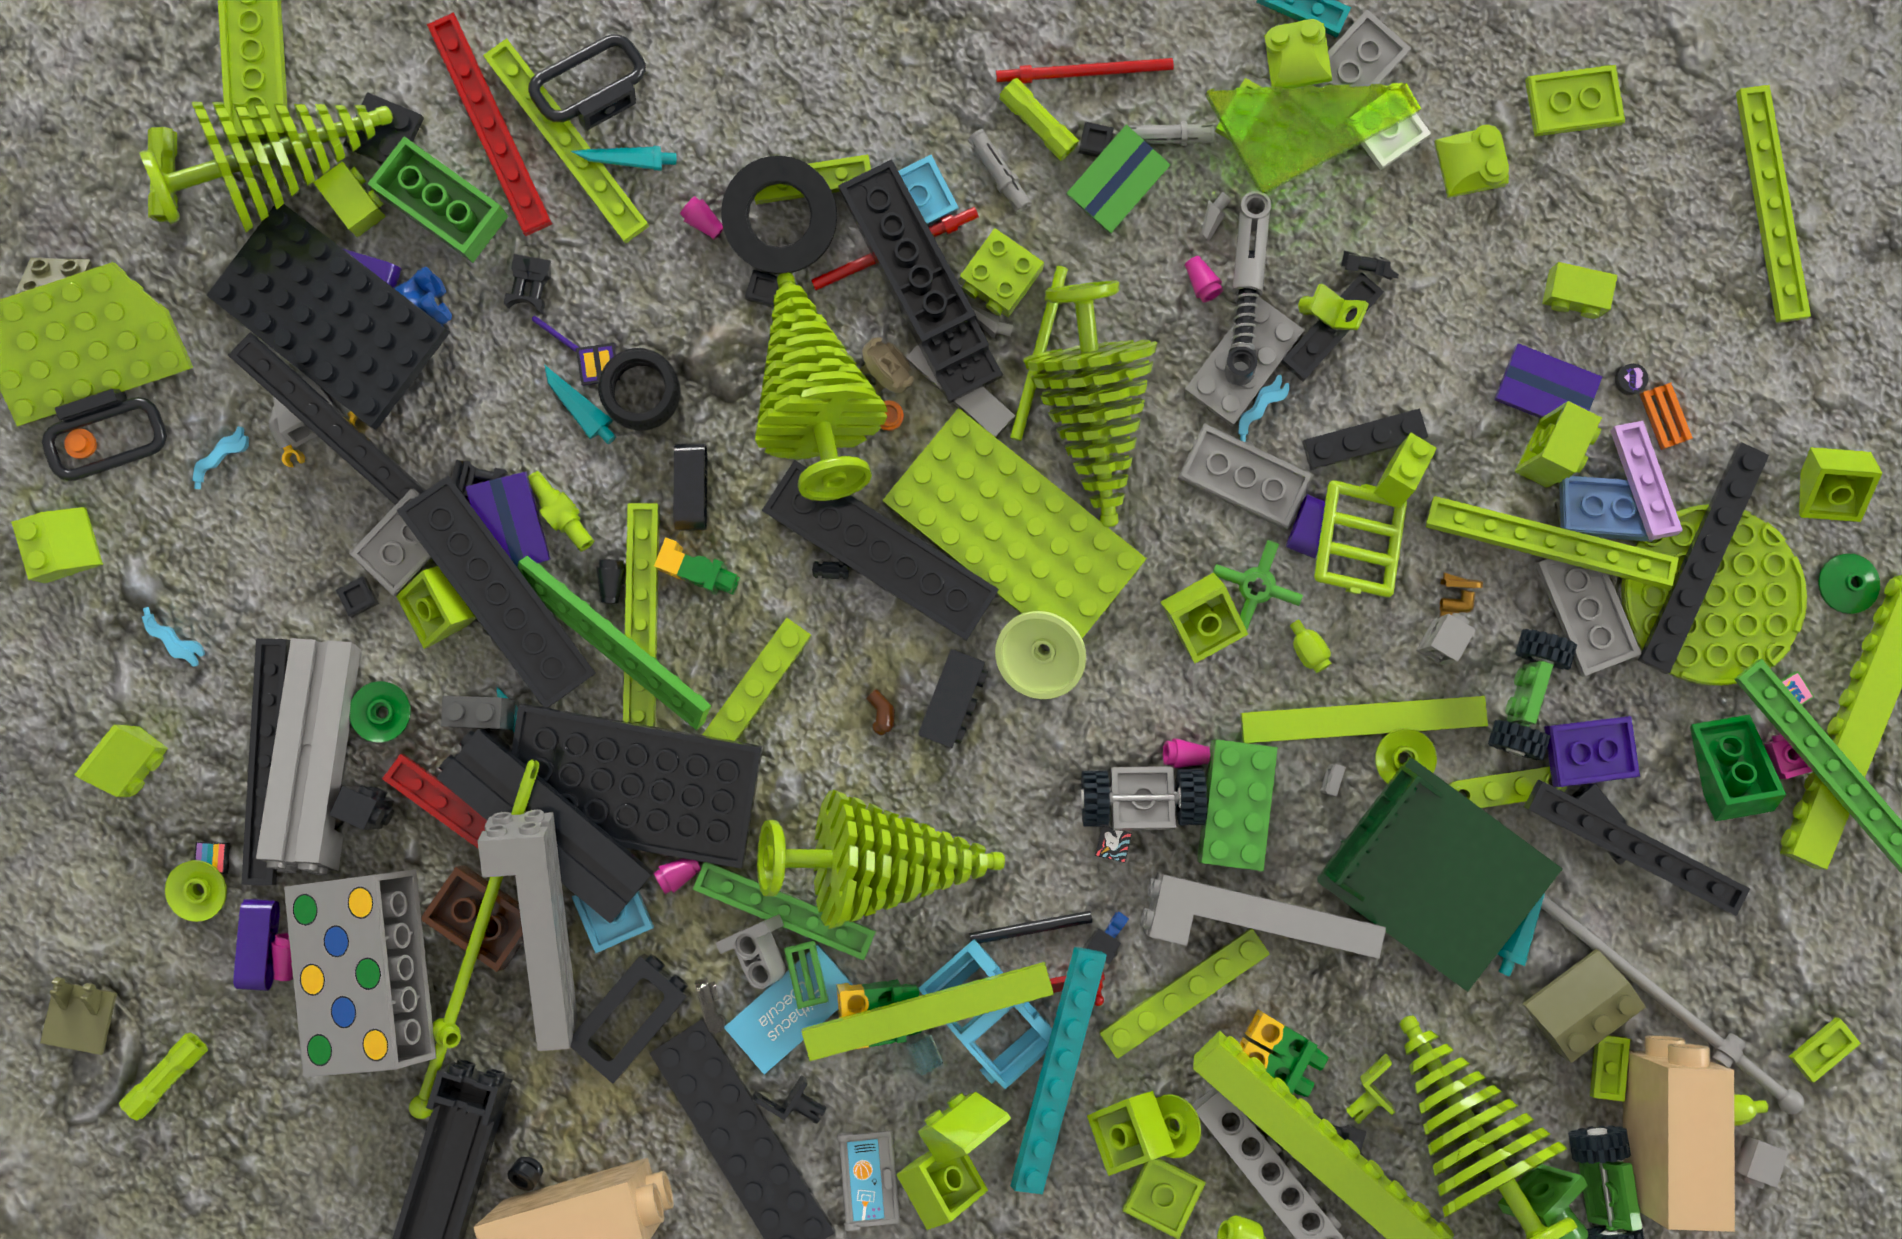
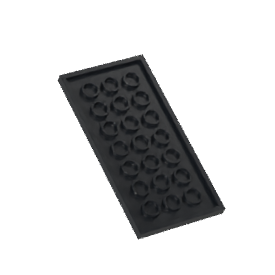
M283 204L278 209L274 205L268 213L269 216L259 224L206 296L368 426L377 430L450 334V331L287 205Z
M523 703L518 705L512 753L526 765L530 760L538 761L540 767L537 774L622 846L629 849L743 868L763 746Z

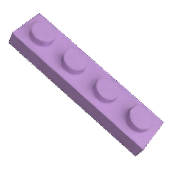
M1639 421L1614 426L1610 432L1648 539L1655 540L1679 535L1682 532V527L1644 422Z

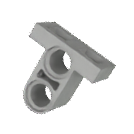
M780 914L716 942L720 954L734 948L745 976L754 988L764 989L779 981L785 975V963L771 933L784 926Z

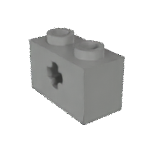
M1457 613L1433 619L1416 651L1442 666L1458 662L1476 629L1469 626L1470 621Z

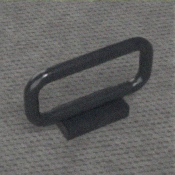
M611 34L538 72L529 82L528 93L533 103L546 119L563 123L578 116L579 123L586 132L636 104L635 88L633 85L643 78L646 72V63L635 45L627 37ZM614 46L622 48L634 64V70L631 73L563 110L553 109L540 91L544 83Z
M110 389L56 407L55 411L58 419L63 421L48 427L42 438L43 451L53 474L62 480L76 481L156 454L164 447L167 433L161 414L153 402L142 397L127 399L125 391L121 392L120 389ZM135 409H141L146 412L154 432V438L151 443L74 469H67L63 466L55 446V440L60 434Z

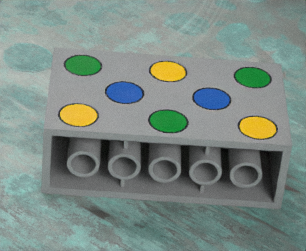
M416 869L284 887L303 1077L396 1070L435 1059L436 1050L433 1037Z

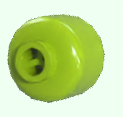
M1237 1215L1223 1221L1217 1233V1239H1266L1260 1223Z

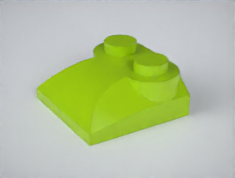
M1308 19L1275 26L1264 35L1272 92L1332 81L1324 23L1315 19Z
M1482 125L1476 130L1434 141L1447 198L1501 188L1509 183V164L1502 135L1495 126Z

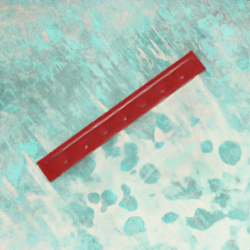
M453 12L427 24L523 234L528 236L552 225L551 219L456 15Z

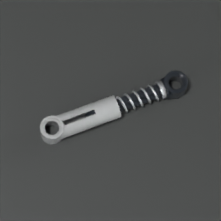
M1261 191L1247 193L1242 199L1239 212L1232 290L1237 295L1235 298L1237 306L1234 308L1236 316L1233 318V322L1236 325L1232 329L1235 336L1231 339L1233 344L1228 351L1225 366L1227 380L1237 386L1246 385L1251 382L1258 363L1256 351H1254L1255 346L1252 344L1253 338L1256 337L1253 334V329L1257 327L1254 324V319L1258 317L1255 314V309L1258 308L1256 299L1263 294L1271 210L1270 198ZM1257 208L1261 210V213L1252 214L1248 209ZM1251 231H1255L1254 251L1249 250ZM1243 362L1249 368L1240 371L1234 367V364Z

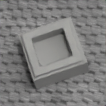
M1338 764L1328 765L1320 789L1321 794L1337 797L1346 767Z

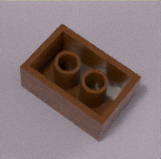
M465 865L455 867L422 915L421 920L466 951L489 881ZM500 889L477 957L478 960L496 972L506 969L524 942L519 902Z

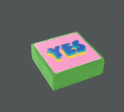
M1794 671L1780 679L1801 705L1814 698L1799 671Z

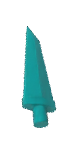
M661 146L571 151L590 162L653 169L655 171H662V165H676L677 161L676 153L661 152Z
M544 364L548 385L584 430L585 435L589 439L599 435L607 444L612 443L616 435L608 428L613 422L611 417L603 413Z
M1545 893L1497 955L1503 957L1498 970L1501 974L1510 977L1515 963L1522 966L1526 965Z

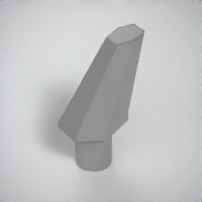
M1224 192L1220 194L1214 203L1209 200L1207 204L1202 234L1209 241L1226 215L1223 212L1224 208L1232 200Z
M972 305L977 323L992 338H995L996 334L1011 337L1013 325L999 322L1000 316Z

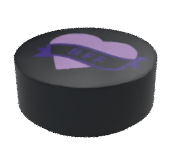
M1635 363L1625 365L1615 376V384L1618 390L1626 395H1635L1646 388L1649 381L1646 369Z

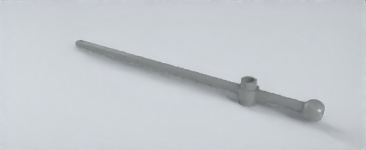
M1544 895L1541 906L1543 910L1593 950L1598 949L1616 969L1712 1045L1716 1052L1712 1060L1716 1064L1730 1068L1732 1064L1738 1066L1778 1099L1779 1107L1787 1114L1794 1115L1802 1110L1804 1107L1803 1096L1793 1089H1784L1747 1059L1742 1051L1746 1043L1741 1038L1732 1033H1729L1726 1039L1721 1038Z

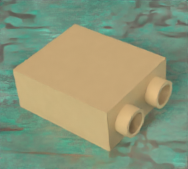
M1645 1036V1051H1629L1625 1102H1623V1128L1627 1129L1631 1156L1625 1158L1623 1162L1632 1164L1640 1213L1668 1230L1735 1232L1734 1070L1710 1062V1048L1707 1046L1685 1044V1039L1678 1037Z
M644 1158L504 1199L474 1226L477 1239H651L659 1225L664 1222V1211L672 1209L674 1206L673 1194L666 1172L663 1170L652 1174L649 1160Z

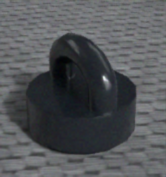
M520 1157L514 1162L507 1175L514 1186L524 1191H531L539 1182L544 1171L541 1163L536 1159Z

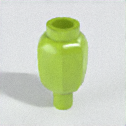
M1300 619L1289 625L1295 634L1293 647L1306 668L1314 669L1317 674L1332 664L1329 660L1331 657L1330 649L1317 632L1306 629Z
M1734 1094V1126L1747 1124L1754 1119L1756 1114L1768 1112V1104L1765 1100L1753 1101L1747 1095Z

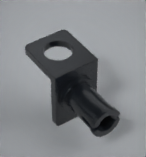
M802 1075L782 1106L757 1091L753 1094L755 1103L783 1120L787 1118L790 1112L795 1110L817 1124L821 1120L819 1114L823 1116L826 1111L825 1105H821L804 1094L808 1083L806 1077Z

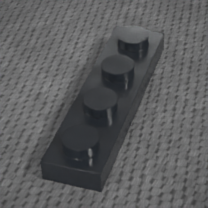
M1361 272L1340 297L1344 300L1368 302L1367 312L1384 291ZM1353 308L1348 312L1346 322H1350L1355 318L1357 308ZM1319 319L1284 357L1281 363L1304 382L1350 330L1332 329Z
M1418 408L1305 439L1302 441L1310 470L1398 447L1410 433L1423 440L1428 438L1421 410Z

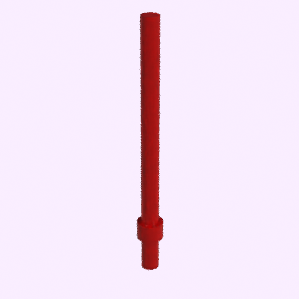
M1173 58L1036 68H1032L1031 65H1021L1019 69L996 70V83L1011 82L1016 78L1023 84L1032 83V80L1168 71L1174 69Z
M972 207L954 216L949 214L940 218L941 222L929 226V229L934 238L943 233L949 235L958 231L959 226L975 220L979 216L975 207ZM871 253L811 279V282L817 291L876 263Z

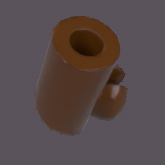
M875 689L866 700L877 710L876 722L872 724L873 731L877 735L883 736L894 727L895 709L880 691Z

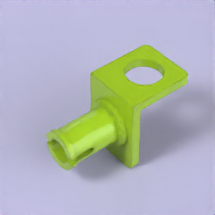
M1319 284L1313 297L1303 296L1299 300L1298 309L1303 315L1316 316L1332 329L1358 330L1369 303L1362 300H1344L1324 284ZM1353 308H1357L1355 318L1350 322H1346L1348 312Z
M1384 1054L1360 1076L1366 1092L1346 1108L1348 1114L1352 1118L1355 1117L1354 1120L1358 1124L1362 1123L1378 1106L1384 1107L1391 1115L1395 1113L1393 1104L1373 1084L1392 1065L1391 1059L1387 1054Z

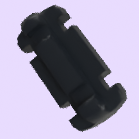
M815 561L812 567V575L815 578L822 576L825 579H839V577L848 579L849 566L845 563L840 565L839 562L823 561L822 564H819L818 561Z

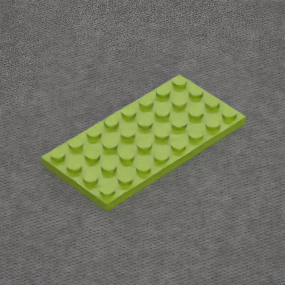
M960 408L955 411L882 500L884 504L957 563L998 588L997 595L1018 612L1023 614L1031 611H1044L1056 614L1074 626L1081 638L1086 635L1147 559L1111 529L1103 526L1101 521Z

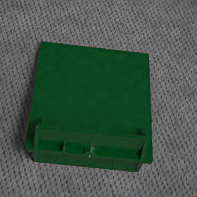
M1410 757L1399 768L1345 841L1340 840L1342 845L1317 877V882L1375 925L1386 927V933L1468 992L1563 868Z

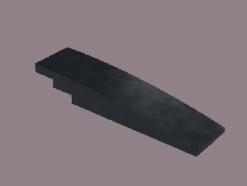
M892 159L838 185L879 271L948 403L950 404L966 394L1002 378L1003 373L989 349V343L975 319L976 314Z

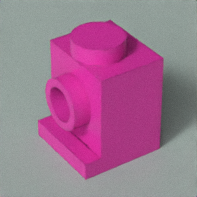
M1781 733L1772 735L1773 741L1764 743L1779 779H1788L1813 772ZM1788 751L1790 752L1792 760L1788 757Z

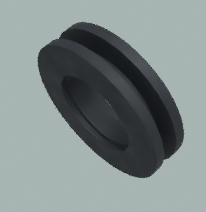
M768 156L749 163L733 177L723 197L721 219L723 230L730 246L745 262L770 273H793L811 266L829 248L837 227V206L829 185L813 167L792 157ZM776 184L789 185L800 191L808 201L811 212L809 227L803 237L794 244L783 247L767 245L758 239L751 228L749 220L750 205L757 193L767 186Z

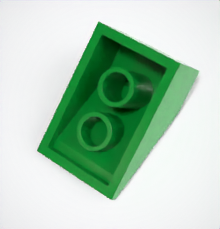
M1750 714L1691 724L1690 731L1703 795L1715 822L1775 811L1786 796V793Z

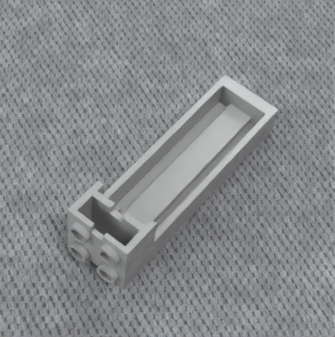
M291 638L256 855V859L267 863V868L277 869L278 872L297 873L298 869L308 871V874L327 875L328 870L339 871L344 834L334 830L336 818L329 814L340 793L350 727V703L355 694L361 649L352 642H318L312 639Z
M531 810L521 815H511L509 812L496 813L488 818L485 824V831H482L478 839L482 878L515 875L537 1050L570 1049L573 1038L572 1031H575L578 1014L553 812L544 813L542 810Z
M1158 872L1156 879H1150L1147 896L1151 897L1149 909H1143L1140 926L1144 928V933L1149 937L1185 946L1188 943L1193 916L1197 915L1379 959L1386 927Z

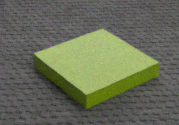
M1157 1158L1142 1165L1122 1207V1211L1176 1239H1180L1206 1182L1161 1158Z

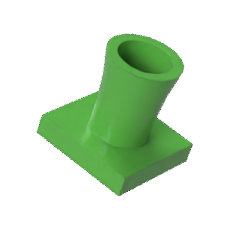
M1541 1164L1527 1172L1518 1181L1519 1187L1544 1226L1549 1227L1567 1217L1575 1221L1578 1228L1559 1239H1587L1588 1230L1569 1206L1588 1186L1583 1175ZM1503 1197L1498 1202L1500 1209L1504 1214L1515 1217Z

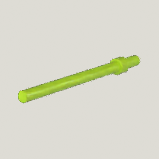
M1056 266L1051 288H1047V290L1064 286L1068 271L1066 267ZM1046 295L1044 300L1047 303L1033 355L1046 351L1058 305H1062V303L1049 302L1046 299ZM1028 370L1010 439L1022 441L1036 390L1031 376L1040 373V371Z

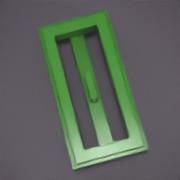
M815 940L784 947L798 1009L829 1002ZM805 949H810L821 996L818 998L815 997ZM797 951L809 1000L803 1001L792 954Z

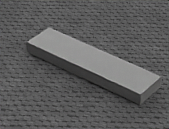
M917 345L908 354L906 359L941 390L921 349ZM983 386L954 401L968 416L995 437L1015 418V415Z

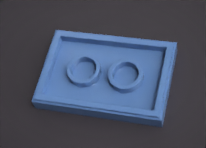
M1571 476L1559 483L1561 528L1599 538L1653 541L1648 539L1628 480Z

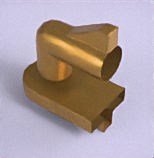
M1443 572V578H1441L1440 584L1447 587L1483 588V581L1464 579ZM1461 590V599L1441 598L1439 617L1447 614L1452 615L1453 613L1471 612L1474 608L1475 592Z

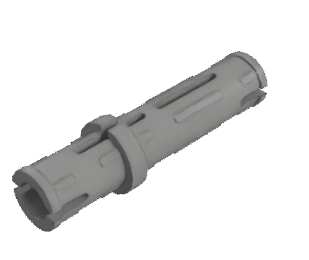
M1180 122V124L1129 126L1148 144L1180 143V146H1187V143H1214V123L1187 124V122Z
M980 129L974 132L969 137L968 142L997 183L996 188L1005 195L1016 214L1023 212L1032 204V201L1018 183V176L1012 174L985 131Z

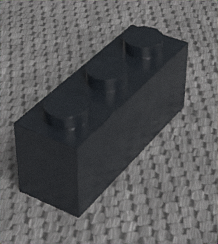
M953 649L950 650L918 736L951 749L954 743L961 744L967 729L961 726L965 714L972 716L978 700L972 697L976 686L983 687L988 674V670L983 669L984 661Z

